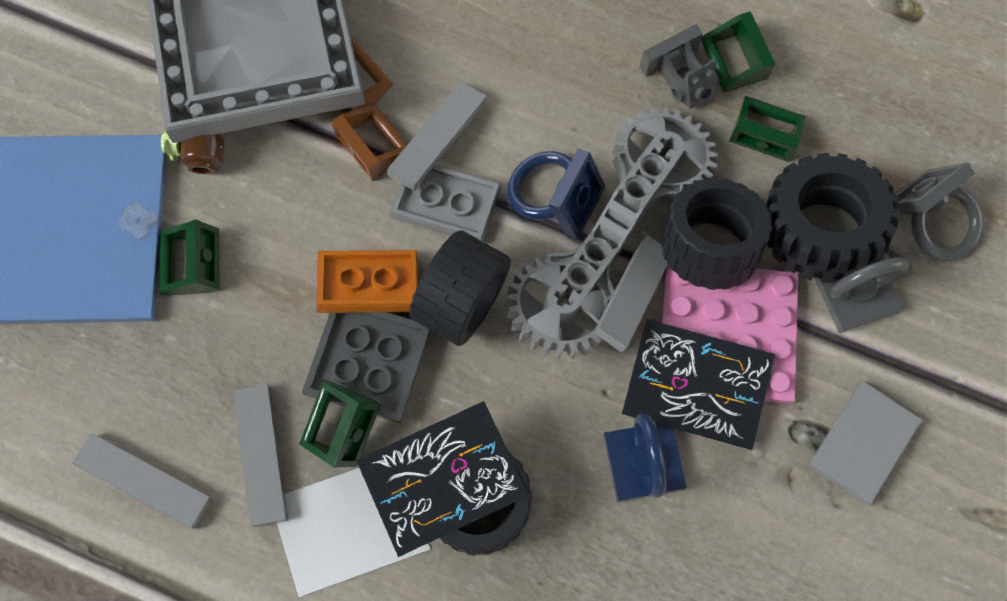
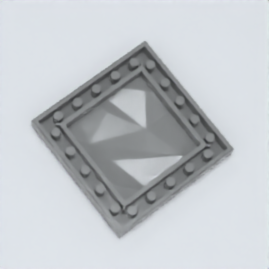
M147 0L165 130L172 143L186 141L195 136L216 135L365 104L343 0Z

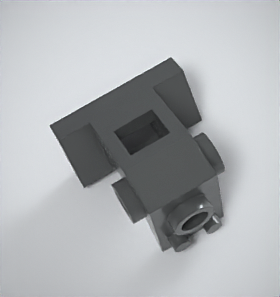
M697 24L643 51L639 66L645 76L659 70L670 85L673 98L678 103L683 102L689 109L716 96V83H718L715 60L712 59L706 65L701 66L693 54L694 51L698 50L703 36ZM684 69H687L688 72L686 73L685 78L682 79L678 75V73Z

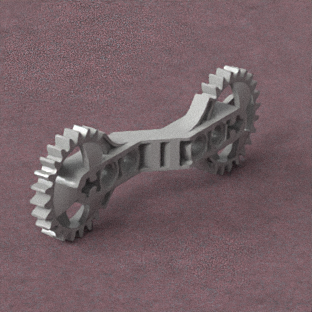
M651 107L649 115L641 109L637 117L631 114L627 123L622 122L616 134L615 145L612 150V154H615L613 165L618 174L619 186L591 233L577 249L566 253L547 254L545 264L537 257L533 267L524 264L522 273H515L513 283H510L507 292L509 295H507L505 306L509 308L506 318L514 319L511 326L512 331L522 330L519 337L520 342L528 338L532 340L530 350H534L540 345L543 347L542 355L544 357L550 350H555L556 359L560 360L563 351H567L568 356L574 359L577 349L585 356L588 354L590 346L595 349L599 347L602 338L593 333L594 330L584 329L572 322L578 313L583 310L598 324L614 293L610 281V268L644 213L657 204L673 203L674 197L683 187L700 179L712 178L717 167L715 161L718 154L713 152L716 143L707 142L710 132H700L702 123L695 125L690 123L692 120L691 115L682 119L680 118V110H677L674 115H669L668 108L664 107L662 114H658L657 110ZM636 131L654 137L645 151L639 148L630 138ZM682 154L692 160L701 170L695 177L675 170ZM590 257L597 258L599 261L593 260ZM573 280H578L583 284H577ZM530 281L549 289L544 304L536 300L524 288ZM565 298L568 302L561 307L560 304ZM559 329H561V340H558Z

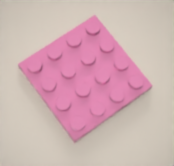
M667 264L664 271L661 323L775 354L764 402L784 404L795 402L798 272L792 273L789 271L757 268L753 276L739 286H733L725 290H710L684 281Z

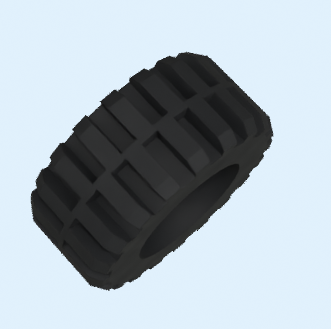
M819 153L817 158H812L810 155L799 159L798 165L795 162L784 168L783 173L779 174L774 180L767 200V209L772 217V232L767 246L773 248L772 255L778 262H786L785 268L790 272L795 273L798 271L803 274L802 278L812 281L814 277L821 279V283L832 284L834 279L841 280L861 268L883 260L900 221V212L898 211L900 203L898 196L892 194L894 187L888 179L883 180L881 178L882 173L875 167H867V162L857 158L855 161L847 158L848 155L838 153L837 156H829V153ZM817 204L833 205L849 213L857 222L858 228L847 232L822 230L811 224L804 217L801 210Z

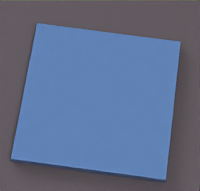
M162 135L0 137V324L143 322L155 320L160 231L162 227L167 153H163L161 149Z

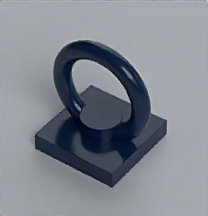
M577 149L573 159L561 152L545 151L526 158L515 168L508 182L507 194L511 206L520 215L534 220L556 217L566 236L578 240L606 186L589 151ZM544 164H556L563 167L566 172L558 182L548 206L535 207L524 202L520 195V187L524 177L531 170Z
M641 412L635 418L634 427L604 432L603 437L617 502L651 496L659 498L667 493L687 489L673 428L655 424L649 414Z

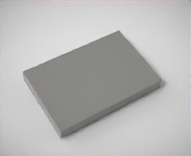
M435 165L415 191L400 183L389 215L392 219L450 236L456 231L463 230L484 241L501 190V183Z
M861 381L807 466L865 505H871L922 419L864 381Z

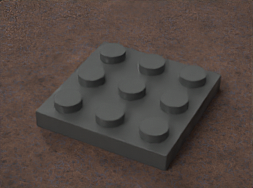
M386 312L330 313L302 393L305 396L317 399L323 380H328L379 402L381 407L377 417L401 424L431 330L414 320ZM334 395L330 403L346 407L347 404Z

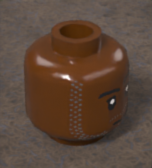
M221 134L200 135L181 142L180 158L181 162L188 167V171L206 175L214 173V169L222 166L224 137Z

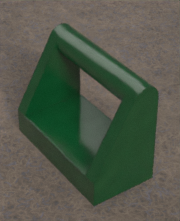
M751 11L737 15L704 34L701 38V43L709 60H715L716 74L724 92L768 79L775 66L774 59ZM735 36L750 69L731 78L715 42Z
M745 96L729 142L789 162L798 148L805 115ZM750 110L794 125L792 134L745 119L747 111Z
M195 219L161 230L159 295H186L218 291L219 228ZM186 239L185 279L173 282V240Z
M323 380L299 444L334 468L357 467L356 460L361 458L381 404L351 389L328 380ZM334 395L347 404L331 446L316 441V437L331 398Z

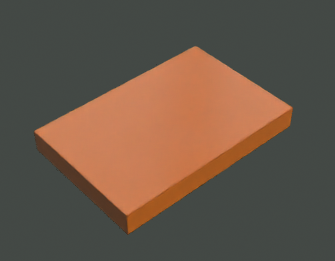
M417 250L318 251L317 313L410 311L413 295L418 287Z

